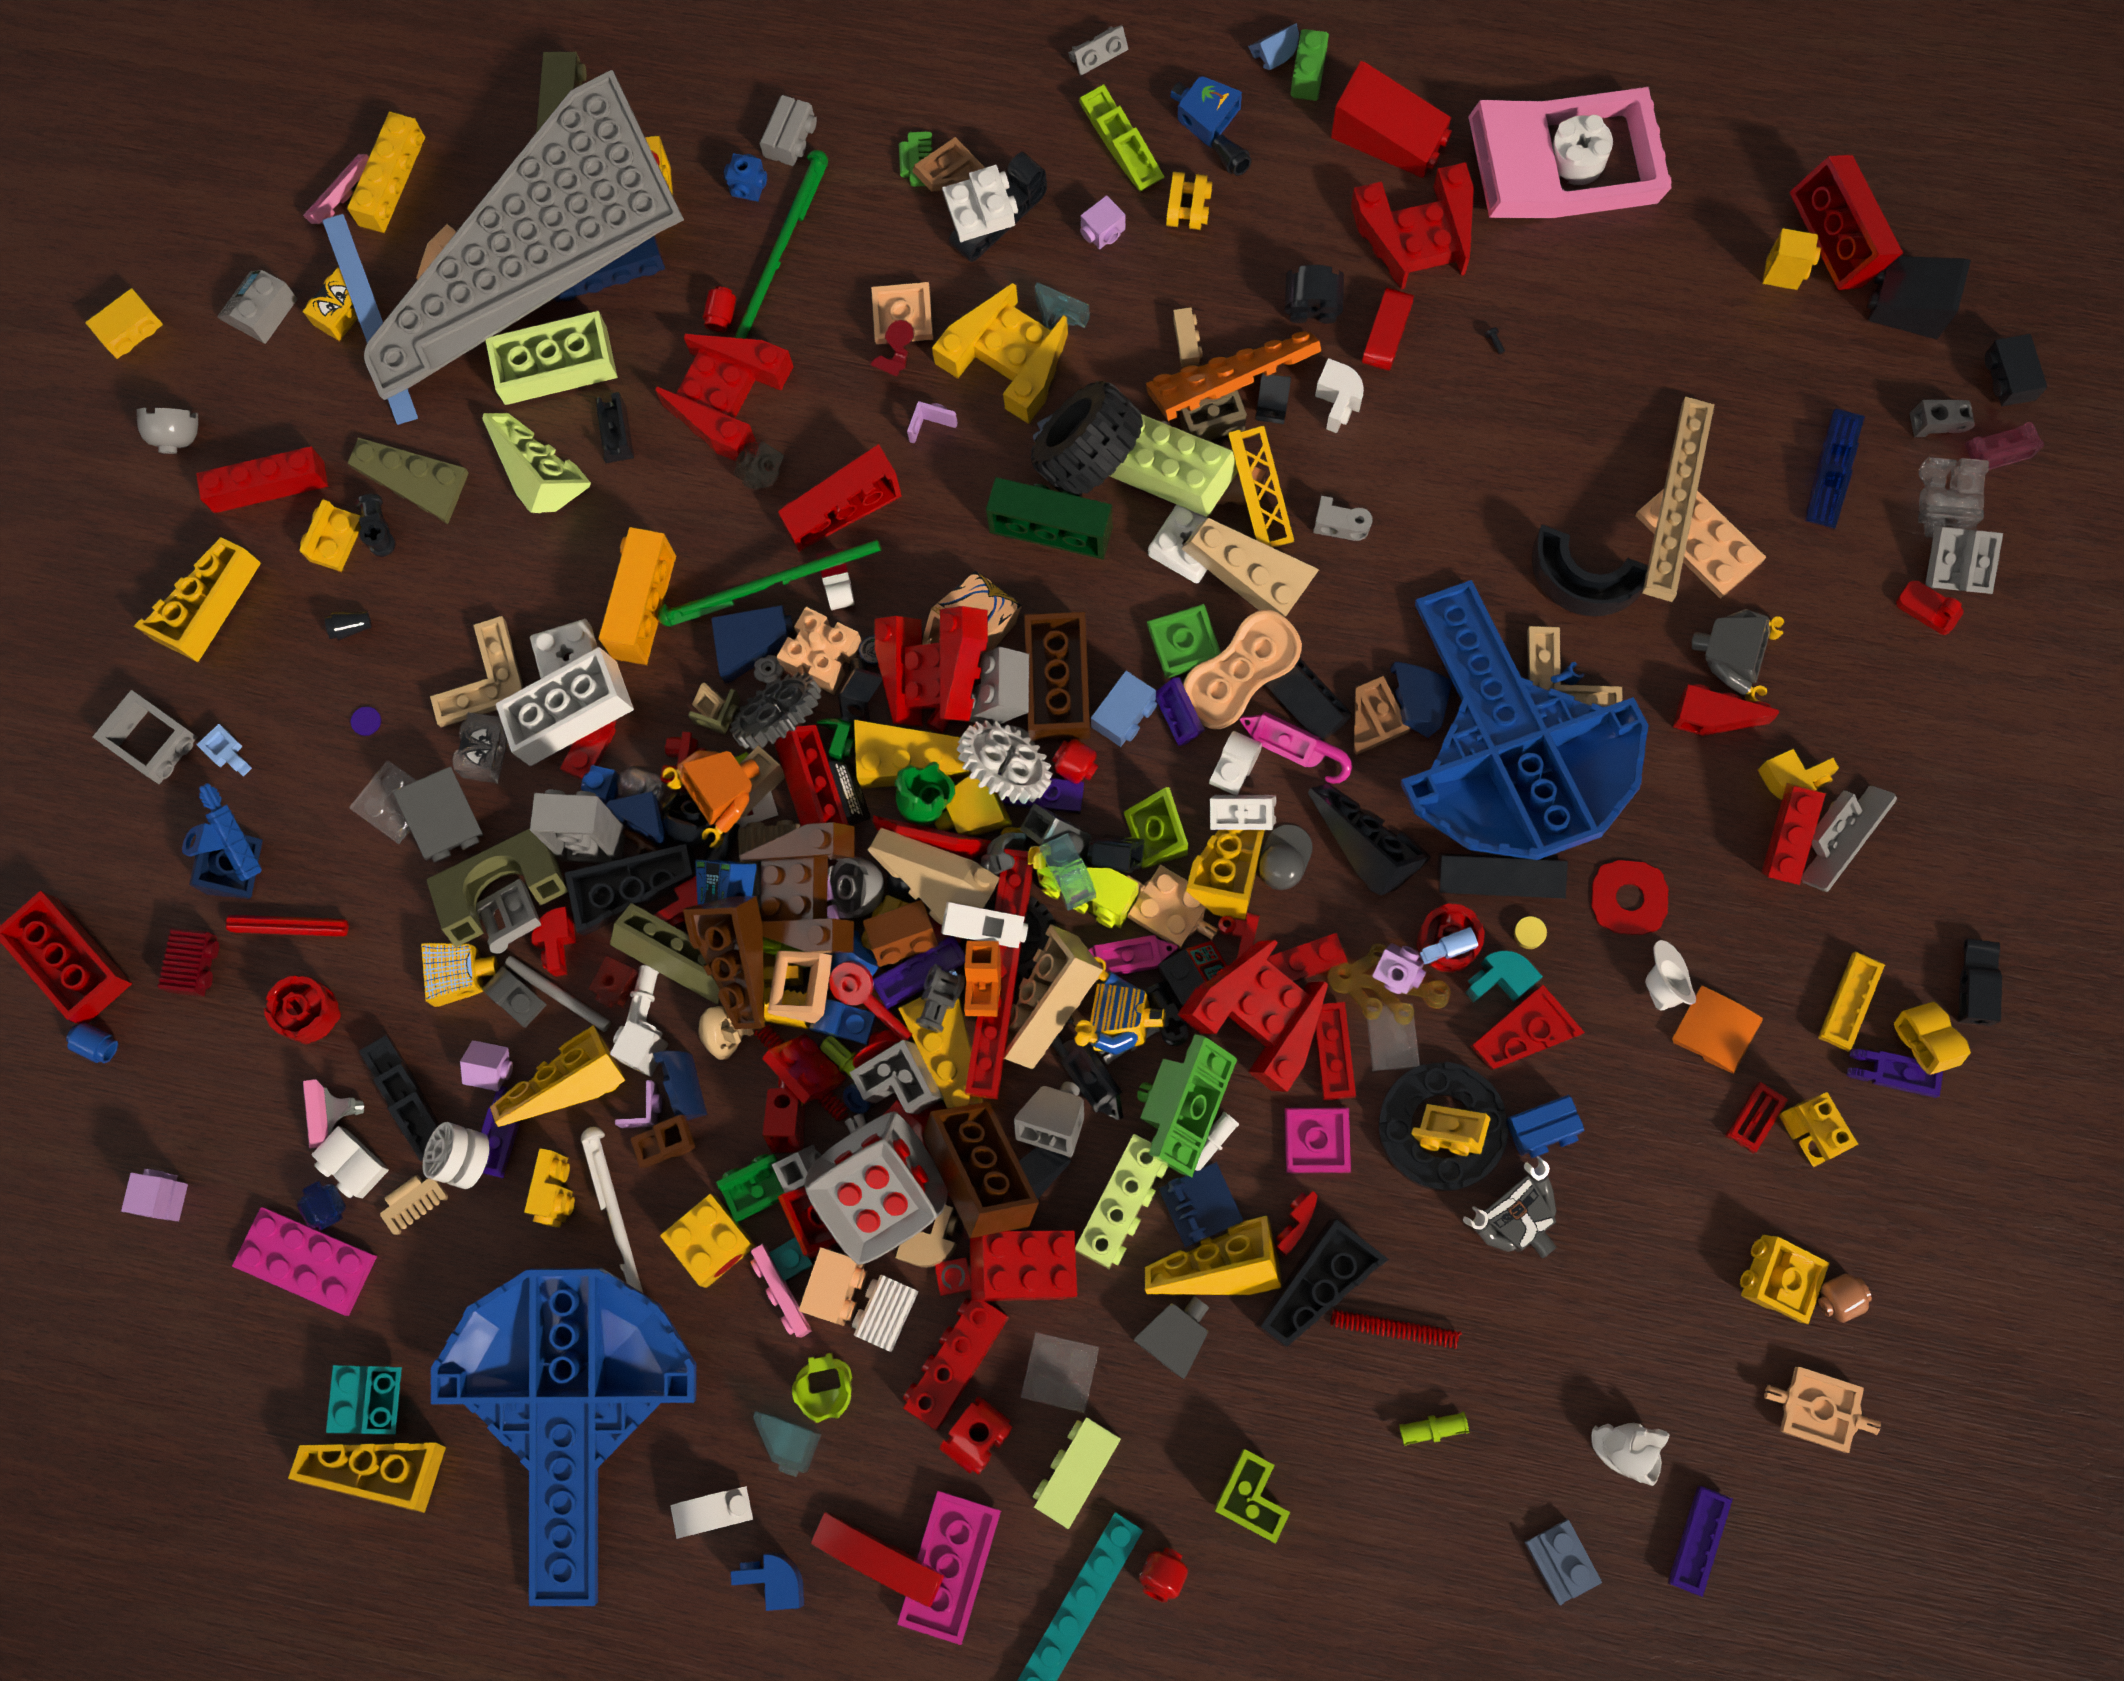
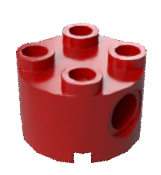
M1448 903L1436 908L1427 915L1417 934V947L1420 953L1423 948L1438 944L1441 938L1471 927L1478 942L1477 948L1449 959L1442 957L1428 964L1440 972L1453 973L1462 971L1479 954L1484 944L1485 930L1482 923L1480 924L1477 915L1471 909L1461 904Z
M288 976L278 981L266 997L268 1002L266 1004L267 1009L264 1008V1016L269 1026L278 1034L303 1044H310L325 1037L341 1017L334 993L325 985L309 977Z
M978 1396L975 1403L972 1402L950 1430L948 1433L950 1435L947 1441L943 1440L939 1449L969 1474L974 1471L979 1475L990 1461L992 1453L989 1451L993 1445L1000 1448L1010 1435V1431L1013 1428L1009 1424L1011 1420L981 1396ZM978 1431L985 1436L986 1440L975 1442L969 1434Z

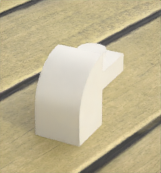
M1329 358L1317 383L1315 396L1334 403L1328 417L1326 429L1337 433L1341 423L1345 425L1348 423L1352 410L1359 412L1364 389L1362 380L1354 369Z
M1233 731L1223 748L1222 755L1209 784L1238 796L1246 777L1250 775L1259 756L1262 743Z
M747 1486L670 1505L677 1539L753 1520Z

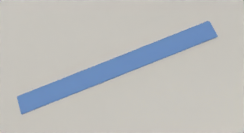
M341 214L323 219V224L368 343L383 324L381 315L344 215ZM408 389L388 398L397 425L418 419Z

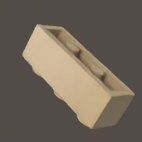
M1192 308L1173 310V321L1181 367L1199 365V360L1202 358L1201 346L1198 347L1197 341H1200L1199 331L1195 330L1194 326L1197 325L1196 314H1192Z

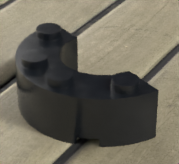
M1543 524L1541 525L1533 544L1532 567L1539 586L1557 605L1580 615L1604 616L1627 608L1641 596L1648 565L1627 558L1622 567L1612 573L1602 575L1588 573L1578 567L1571 558L1568 547L1570 535Z

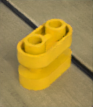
M1173 172L1166 226L1178 227L1179 219L1190 220L1189 229L1201 230V224L1207 225L1209 207H1205L1204 203L1205 199H1211L1213 182L1207 181L1208 175L1196 174L1195 183L1184 182V172ZM1183 193L1193 194L1191 208L1181 207Z

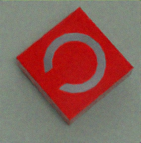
M966 1257L935 1265L940 1296L971 1290V1277Z

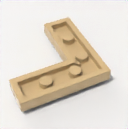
M503 616L474 625L488 679L430 696L436 721L440 727L497 710L496 703L524 688L507 624Z
M1529 626L1527 630L1528 680L1533 681V685L1549 691L1552 688L1575 696L1574 700L1591 706L1594 703L1607 707L1622 701V687L1561 685V681L1553 683L1551 677L1560 674V627Z

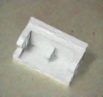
M1214 795L1210 798V830H1273V826L1276 823V816H1274L1276 795Z

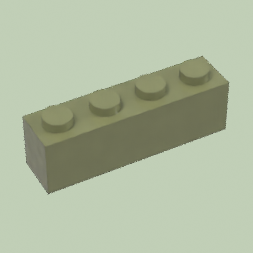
M543 52L536 133L568 93L581 86L582 81H586V66L581 64L577 52Z
M630 903L614 923L610 945L718 1005L720 1002L718 997L720 990L712 974L707 975L703 967L707 964L699 948L694 950L689 940V935Z

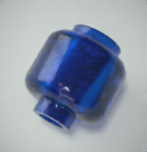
M318 1181L302 1190L305 1196L298 1200L297 1207L308 1227H318L321 1231L343 1219L342 1213L346 1210V1204L334 1184L322 1186L321 1182Z

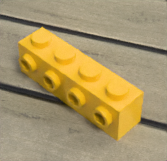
M392 112L388 113L347 207L358 226L385 233L425 140V136L415 118Z

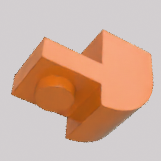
M967 941L964 966L966 976L965 1016L997 1017L1001 991L999 941Z

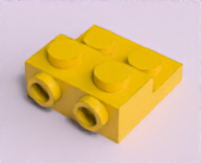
M539 1148L524 1213L533 1215V1222L560 1228L562 1222L566 1223L567 1216H571L575 1199L572 1197L573 1191L561 1187L562 1182H566L569 1176L570 1165L567 1163L568 1158L552 1150Z
M1762 1235L1761 1239L1756 1240L1752 1245L1751 1255L1754 1259L1750 1270H1746L1741 1276L1740 1285L1743 1288L1741 1296L1766 1309L1776 1310L1800 1323L1809 1324L1829 1262L1780 1237Z

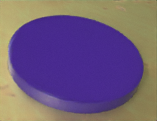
M361 707L351 717L352 729L362 736L374 734L381 725V716L372 707Z

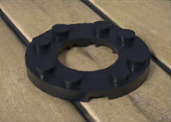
M1452 1062L1423 1064L1402 1075L1386 1094L1380 1109L1378 1123L1383 1150L1394 1168L1416 1185L1436 1191L1463 1189L1477 1183L1488 1175L1498 1164L1504 1153L1509 1129L1507 1127L1504 1103L1493 1085L1475 1070ZM1437 1095L1450 1096L1462 1102L1469 1111L1486 1113L1490 1117V1122L1481 1154L1469 1152L1468 1156L1456 1155L1450 1158H1442L1425 1152L1416 1143L1414 1136L1411 1134L1412 1116L1417 1106L1425 1099Z

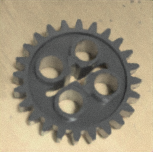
M797 672L793 677L788 674L782 681L780 678H777L775 683L771 685L769 683L766 684L765 690L756 691L757 696L748 698V704L739 708L741 712L734 715L735 721L730 724L732 726L730 732L740 746L743 745L745 749L748 747L755 749L758 745L763 748L768 741L774 744L777 738H785L786 732L789 730L795 731L798 723H804L805 716L813 714L811 708L818 706L817 700L821 698V689L811 675L808 676L806 672L802 675Z

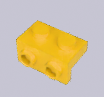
M1427 1104L1421 1127L1413 1128L1411 1134L1420 1142L1419 1145L1428 1150L1438 1151L1439 1147L1447 1148L1452 1153L1461 1156H1468L1469 1152L1481 1154L1490 1117L1486 1113Z

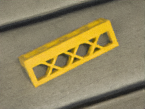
M1260 426L1243 432L1240 430L1229 432L1256 540L1272 548L1295 542L1265 427ZM1260 434L1263 446L1258 455L1255 456L1246 451L1243 439ZM1264 451L1267 462L1260 459ZM1247 456L1254 459L1251 467ZM1258 462L1267 466L1270 470V476L1265 485L1254 480L1252 476V471ZM1271 480L1273 481L1275 491L1268 488ZM1255 485H1257V486H1259L1260 488H1262V490H1261V492L1259 493V495H1257V491H1256ZM1265 491L1275 495L1278 500V504L1272 514L1260 506L1259 501ZM1279 508H1280L1282 520L1275 516V515L1277 514ZM1263 514L1270 517L1266 525ZM1274 519L1284 525L1287 537L1270 542L1267 529Z

